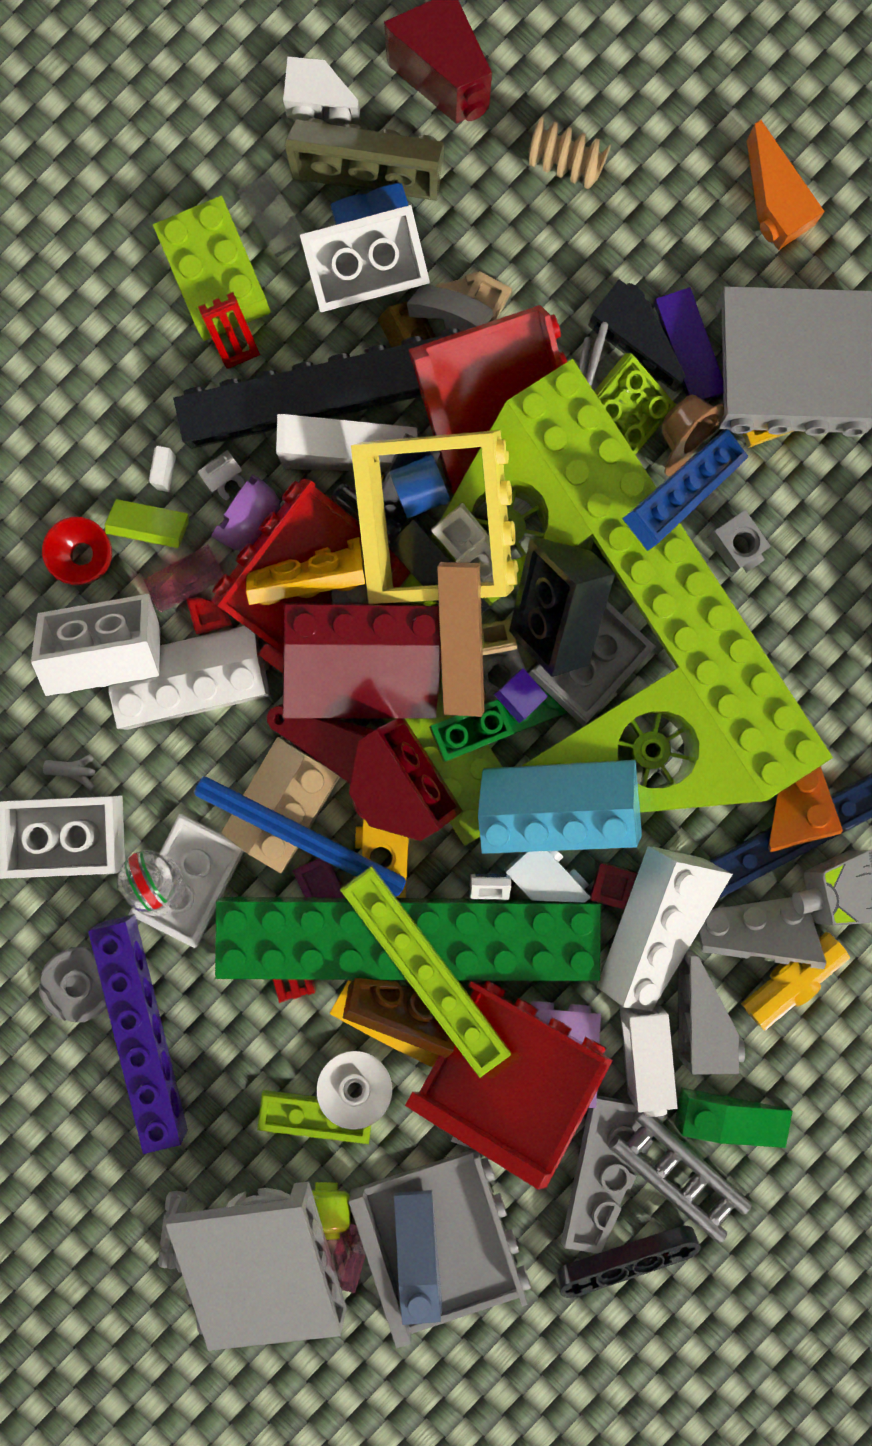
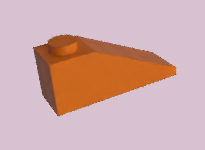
M760 120L755 123L747 139L757 219L764 238L768 242H773L776 248L780 250L814 227L825 211L765 124Z

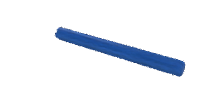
M202 777L194 790V794L197 797L355 877L370 866H373L396 897L401 894L405 887L406 880L403 876L208 777Z

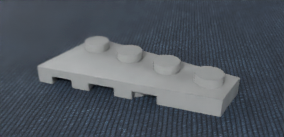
M597 1095L596 1108L588 1109L561 1244L565 1249L601 1253L621 1211L620 1204L627 1189L631 1190L637 1177L635 1170L609 1148V1143L615 1136H620L627 1143L642 1126L634 1119L637 1109L632 1101ZM665 1115L656 1118L662 1123ZM652 1139L639 1152L641 1156L643 1154L647 1155L653 1142Z

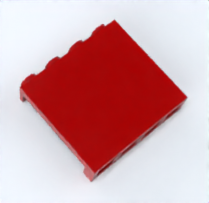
M541 305L408 349L433 436L490 431L507 400L567 363L564 352H559L556 339L561 337V332L556 316L554 314L550 315ZM481 447L440 450L439 457L449 490L453 496Z
M302 479L299 483L294 481L287 488L282 496V500L285 501L276 514L271 512L263 520L259 527V531L262 532L253 545L248 543L242 548L235 560L239 564L230 576L224 574L212 590L215 596L211 601L282 654L283 602H331V590L319 592V594L310 598L296 596L281 599L279 602L271 605L260 603L249 605L246 594L247 575L250 572L289 559L297 560L299 563L309 561L311 557L315 556V551L326 547L330 549L331 553L348 548L347 541L360 537L361 542L360 527L356 525L357 520L318 490L313 481ZM389 548L393 588L402 585L411 572Z
M471 981L469 987L474 989L470 996L511 1051V1056L479 1078L456 1045H454V1051L447 1058L438 1056L420 1092H412L405 1106L537 1190L546 1188L613 1060L604 1055L606 1047L586 1036L583 1042L569 1035L572 1028L553 1017H551L548 1023L536 1016L539 1009L520 998L514 1003L503 997L506 990L497 984L485 981L482 985Z

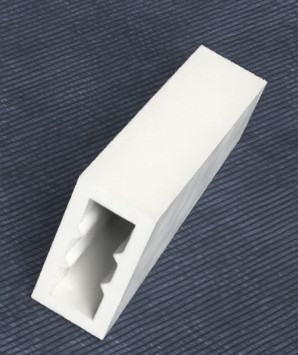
M277 414L276 453L284 469L354 471L351 445L368 441L403 439L405 433L418 437L416 427ZM395 454L379 455L381 472L387 471Z

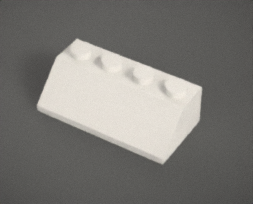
M242 626L160 645L159 676L109 685V696L117 729L128 730L270 697L271 694L263 659L257 655L260 652L257 635L247 627Z

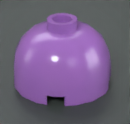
M252 474L249 481L244 484L223 515L224 521L220 526H216L211 536L223 545L236 551H241L248 543L253 545L262 533L259 531V527L263 520L271 512L276 514L281 508L280 500L275 491L264 481Z

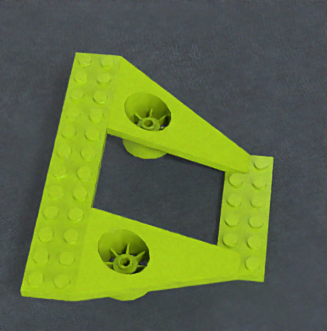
M571 359L507 400L490 431L501 430V440L505 439L506 451H509L508 464L503 465L505 481L509 480L512 487V503L507 508L508 521L514 522L516 534L515 544L510 545V548L515 546L521 556L518 559H511L512 561H517L519 570L517 572V585H514V589L520 584L526 558V552L519 543L523 536L539 537L574 547L592 537L676 666V669L521 766L619 761L618 746L631 748L632 760H636V763L644 767L641 782L638 784L640 813L767 801L831 760L833 756L682 525L679 523L656 546L647 551L622 519L657 487L575 361ZM482 447L479 449L441 520L461 503L473 515L475 510L486 502ZM515 497L526 501L532 509L521 515L513 509ZM537 513L542 524V533L526 529L524 520ZM476 519L482 527L488 528L489 532L488 521ZM433 533L432 536L439 542V544L446 550V552H447V553L454 559V561L456 562L455 557L449 552V550L442 544V542H441V541L435 536V534ZM411 573L403 587L422 586ZM487 597V598H488L492 603H494V602H496L497 600H499V599L502 598V597ZM433 600V601H414V602H396V603H416V604H438L435 600ZM440 671L436 718H405V720L463 810L449 823L464 846L480 837L478 810L482 770L484 768H502V765L489 745L443 762L429 726L456 715H444L442 672ZM643 714H655L652 730L643 733L634 719ZM661 717L668 719L678 730L667 737L658 733ZM382 718V719H383L384 722L387 724V723H389V722H391V721H393V720H395V719H397V718ZM628 724L631 725L638 736L632 744L619 741ZM678 735H681L684 742V755L671 753L669 741ZM648 744H654L656 747L653 751V758L646 754V746ZM669 757L683 759L679 771L671 777L664 764L668 761ZM659 768L667 782L656 787H646L650 769Z

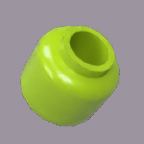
M315 1182V1190H312L326 1240L340 1239V1233L350 1228L351 1208L348 1202L350 1195L346 1191L338 1190V1182Z

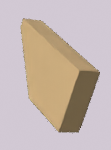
M480 271L466 275L465 278L449 283L442 282L436 285L439 288L449 289L470 296L492 308L493 317L489 322L498 319L512 293V288Z

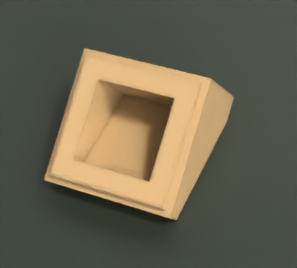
M511 619L482 624L483 656L517 649L516 639L509 632Z

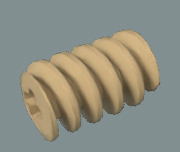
M541 116L528 151L529 165L535 167L543 159V171L548 173L557 164V177L562 178L568 170H571L570 182L575 184L584 175V188L590 189L601 174L611 144L601 153L599 152V139L596 138L589 147H586L585 133H581L574 142L572 141V128L568 127L559 136L558 122L554 121L549 129L545 130L544 117Z

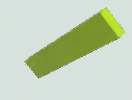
M370 866L340 889L479 1078L511 1056V1051L373 866Z

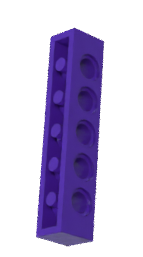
M133 914L99 922L88 933L142 1152L146 1154L180 1146L188 1128L136 916Z

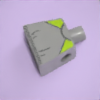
M852 849L804 872L806 890L795 892L792 895L793 907L799 915L812 912L815 923L825 925L872 923V850Z

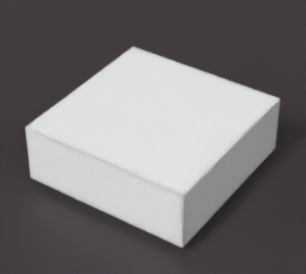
M161 446L154 448L149 482L159 491L170 492L176 455L170 448Z

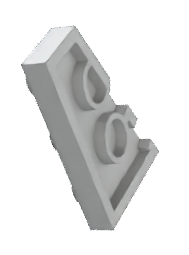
M792 897L712 909L697 934L701 950L705 953L747 959L750 956L774 959L775 963L789 964L790 961L810 964V968L825 969L826 960L811 912L799 915L793 907Z

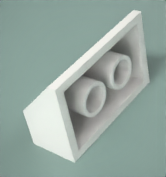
M411 205L300 235L320 312L430 283Z

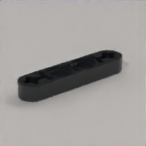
M679 1226L566 1264L556 1271L555 1278L562 1297H579L688 1260L698 1254L701 1246L691 1226Z

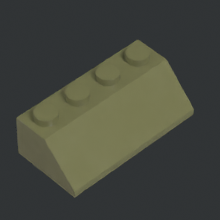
M309 118L306 121L296 119L286 138L285 149L293 179L369 191L391 184L402 183L406 196L437 201L444 159V142L437 141L432 136L418 135L415 138L402 136L390 129L376 132L364 130L356 124L336 126L327 124L321 119Z

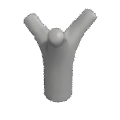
M91 754L73 762L46 760L44 762L43 773L45 775L72 778L82 783L88 790L94 787V784L86 776H94L95 770L84 767L94 760Z

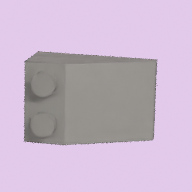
M688 949L677 968L678 1058L691 1074H739V1062H744L745 1060L744 1041L742 1038H739V1034L699 956Z

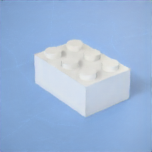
M144 594L38 613L31 663L45 696L65 694L94 687H106L111 684L145 680L159 676L161 628L150 595Z
M122 796L0 801V879L115 874L125 870Z

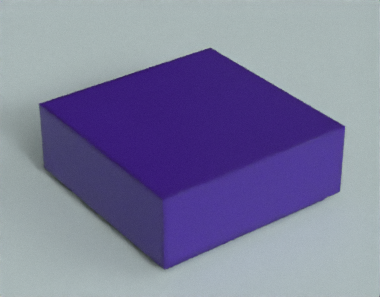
M524 668L515 673L494 694L518 723L525 720L548 697Z

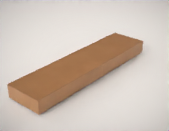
M440 562L437 566L444 715L482 717L484 713L480 563Z

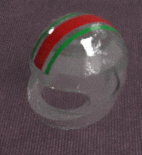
M142 850L133 853L120 866L117 876V889H119L125 901L135 910L149 916H162L172 912L179 906L185 894V882L177 864L168 855L154 850Z

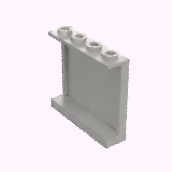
M724 286L716 303V318H722L724 415L719 422V429H730L731 432L737 434L748 433L752 430H768L770 434L774 435L786 434L790 431H805L807 435L819 436L828 432H841L845 436L856 437L867 433L872 428V291Z
M474 1149L351 1189L348 1202L396 1349L411 1344V1334L517 1298L520 1299L522 1306L527 1305L525 1290L531 1289L525 1266L517 1267L513 1255L519 1252L512 1229L505 1231L502 1217L507 1216L501 1193L494 1195L489 1182L495 1180L490 1159L487 1157L482 1159L481 1154ZM432 1190L442 1292L441 1322L402 1325L398 1284L394 1193Z
M309 1182L294 1183L290 1198L286 1200L186 1212L182 1198L176 1199L170 1215L165 1220V1236L168 1241H171L174 1248L176 1268L183 1275L186 1284V1297L188 1302L194 1307L197 1316V1330L200 1335H203L208 1351L341 1336L347 1307Z

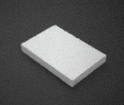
M179 814L149 873L154 885L167 902L164 903L147 878V885L162 906L158 909H153L141 892H139V896L151 911H148L139 899L136 898L128 915L135 914L136 919L196 948L216 910V901L223 896L245 852L223 834L183 814Z

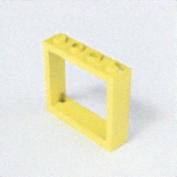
M501 430L368 441L351 445L368 604L439 600L438 585L393 588L379 455L482 447L493 582L481 583V598L506 597L514 590V585H517V572L519 570L517 561L511 560L510 545L515 544L516 534L514 522L508 521L507 505L512 503V487L510 481H505L503 464H508L509 451H506L505 439L501 440Z

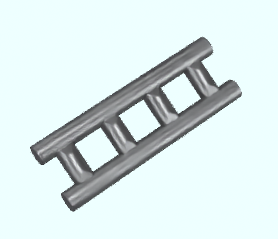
M636 1111L634 1119L642 1126L627 1143L620 1136H615L609 1143V1148L716 1243L723 1242L727 1236V1231L720 1226L721 1222L733 1208L742 1215L746 1214L751 1209V1202L656 1117L645 1116L644 1112ZM653 1136L669 1149L654 1167L639 1154ZM680 1160L695 1172L694 1176L682 1190H679L666 1178ZM707 1184L722 1196L708 1214L693 1202Z

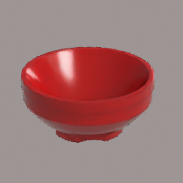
M69 517L57 522L49 529L43 541L42 557L46 568L56 579L70 585H87L100 579L106 573L112 559V546L105 530L97 523L83 517ZM81 544L89 545L93 551L91 561L85 565H77L73 560V551Z

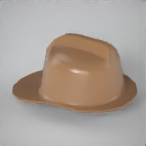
M689 395L668 412L662 425L663 437L672 450L664 470L667 476L672 475L686 463L700 444L718 429L719 422L724 415V404H718L713 407L696 395Z

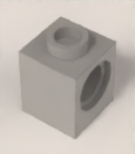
M746 510L707 537L732 573L741 567L747 573L765 560L762 553L771 547ZM735 536L743 537L748 542L749 549L747 554H742L735 550L733 546Z

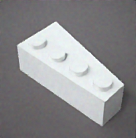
M648 846L597 988L622 1007L652 1011L732 874L704 858Z

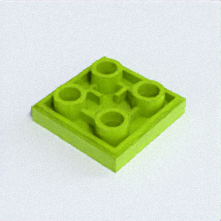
M625 353L594 390L635 455L661 425L668 412L676 406L634 355L630 353Z

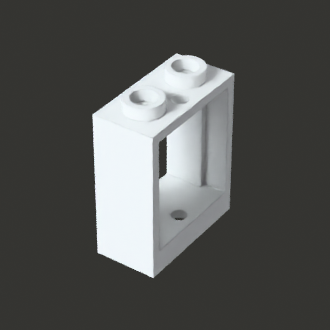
M658 1002L652 1011L622 1007L619 1004L628 1095L637 1111L644 1112L645 1116L658 1117L666 1115L667 1110L678 1109L669 1014Z

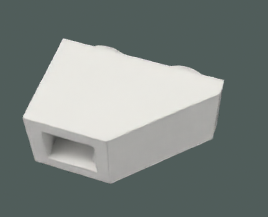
M287 57L283 97L287 118H292L294 121L296 119L306 121L309 118H317L336 126H343L345 124L360 125L358 99L325 60Z
M559 851L522 852L504 869L520 889L533 901L586 902L590 899V896L584 890L589 884L575 869L568 873L560 865L559 861L563 856Z

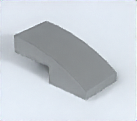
M420 286L407 303L409 317L444 319L445 329L459 328L460 332L488 323L493 317L492 308L462 293L434 286Z

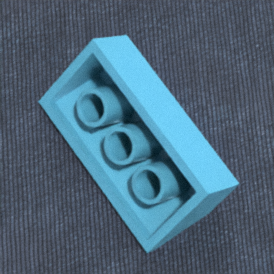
M636 760L484 768L482 770L478 810L482 854L637 847L642 837Z

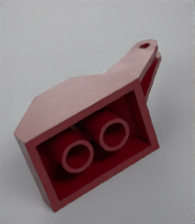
M283 704L269 710L267 723L273 731L291 741L350 784L349 795L353 799L354 809L361 818L366 820L370 827L422 841L439 831L463 812L405 718H397L375 730L338 718H284L283 720Z

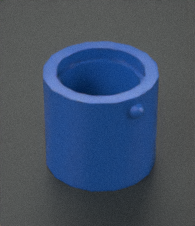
M433 455L425 456L422 459L389 471L407 518L451 502Z

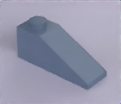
M432 1190L394 1193L398 1284L402 1325L441 1322L442 1292Z

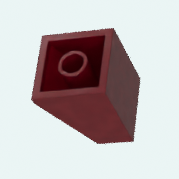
M431 0L384 21L386 58L389 67L454 123L457 124L464 120L474 121L489 109L492 71L459 0Z

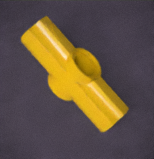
M825 932L819 937L826 960L825 969L810 968V964L792 961L789 964L780 963L771 972V979L741 1003L746 1012L761 1029L765 1031L793 1006L798 1007L811 1000L821 989L820 983L850 959L846 949L830 933Z

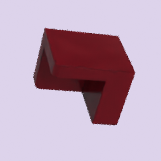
M596 860L595 868L597 872L590 893V900L625 910L638 873L631 869Z

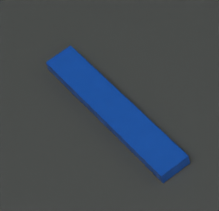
M724 429L622 519L647 551L650 550L748 458L747 453L728 429Z

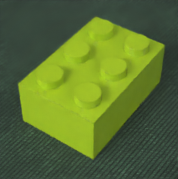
M222 195L153 224L188 310L203 341L212 337L198 307L203 304L207 308L214 306L212 301L217 298L224 302L228 300L227 294L234 292L246 323L271 313L266 297ZM233 310L227 312L226 314L232 328L239 327L240 325ZM219 316L213 318L212 320L219 335L225 333L226 331Z

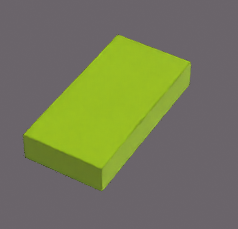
M116 499L105 522V532L110 535L179 548L189 523L188 513Z

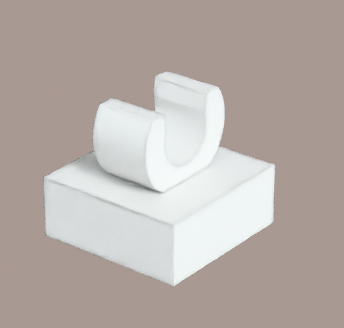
M228 450L198 471L211 492L217 490L219 495L225 500L230 498L224 489L228 481H236L241 488L245 484L244 479L239 474L242 469Z

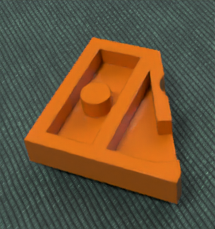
M821 766L778 793L768 846L770 852L842 833L843 829Z

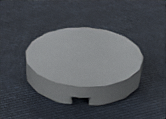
M70 947L55 954L44 965L41 973V984H39V995L45 1008L56 1018L75 1023L86 1022L97 1017L107 1008L93 949L88 947Z

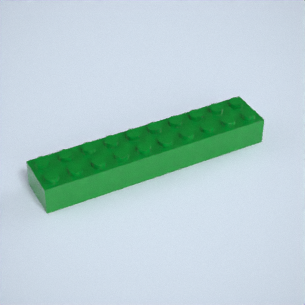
M221 897L216 901L215 979L354 980L355 978L407 980L346 898ZM397 898L457 980L600 981L601 904L590 899L586 902L533 901L531 899Z

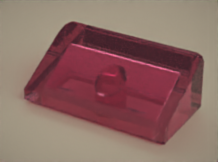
M208 544L143 580L157 610L164 612L216 584L225 573Z

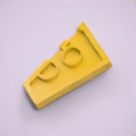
M360 537L348 540V548L331 553L328 547L315 551V556L303 563L289 559L250 572L246 579V594L249 605L256 603L271 605L279 602L281 599L296 596L310 598L316 596L319 592L335 589L338 591H349L358 585L365 584Z

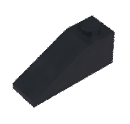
M619 279L592 313L588 327L598 334L601 323L607 322L608 329L605 340L622 353L633 354L647 372L676 392L686 378V375L650 302L645 299L644 293L632 283L625 284Z

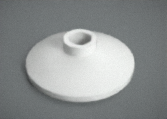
M350 1051L334 1057L325 1065L317 1082V1099L322 1112L332 1123L346 1129H362L377 1122L387 1111L392 1098V1082L387 1069L376 1057L365 1052ZM352 1083H359L362 1086V1094L357 1098L351 1097L348 1093V1088Z

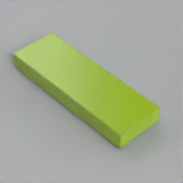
M263 1090L261 1094L257 1131L369 1144L371 1125L362 1129H346L337 1126L324 1115L319 1106L317 1096Z

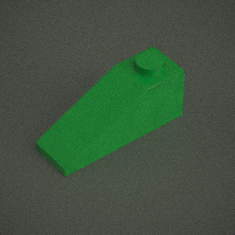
M681 1087L674 1125L682 1136L719 1144L786 1148L793 1112L791 1109Z

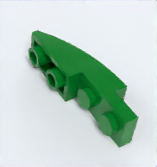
M540 686L548 697L520 723L497 699L484 704L482 717L456 715L431 725L429 728L443 762H446L565 714L567 711Z

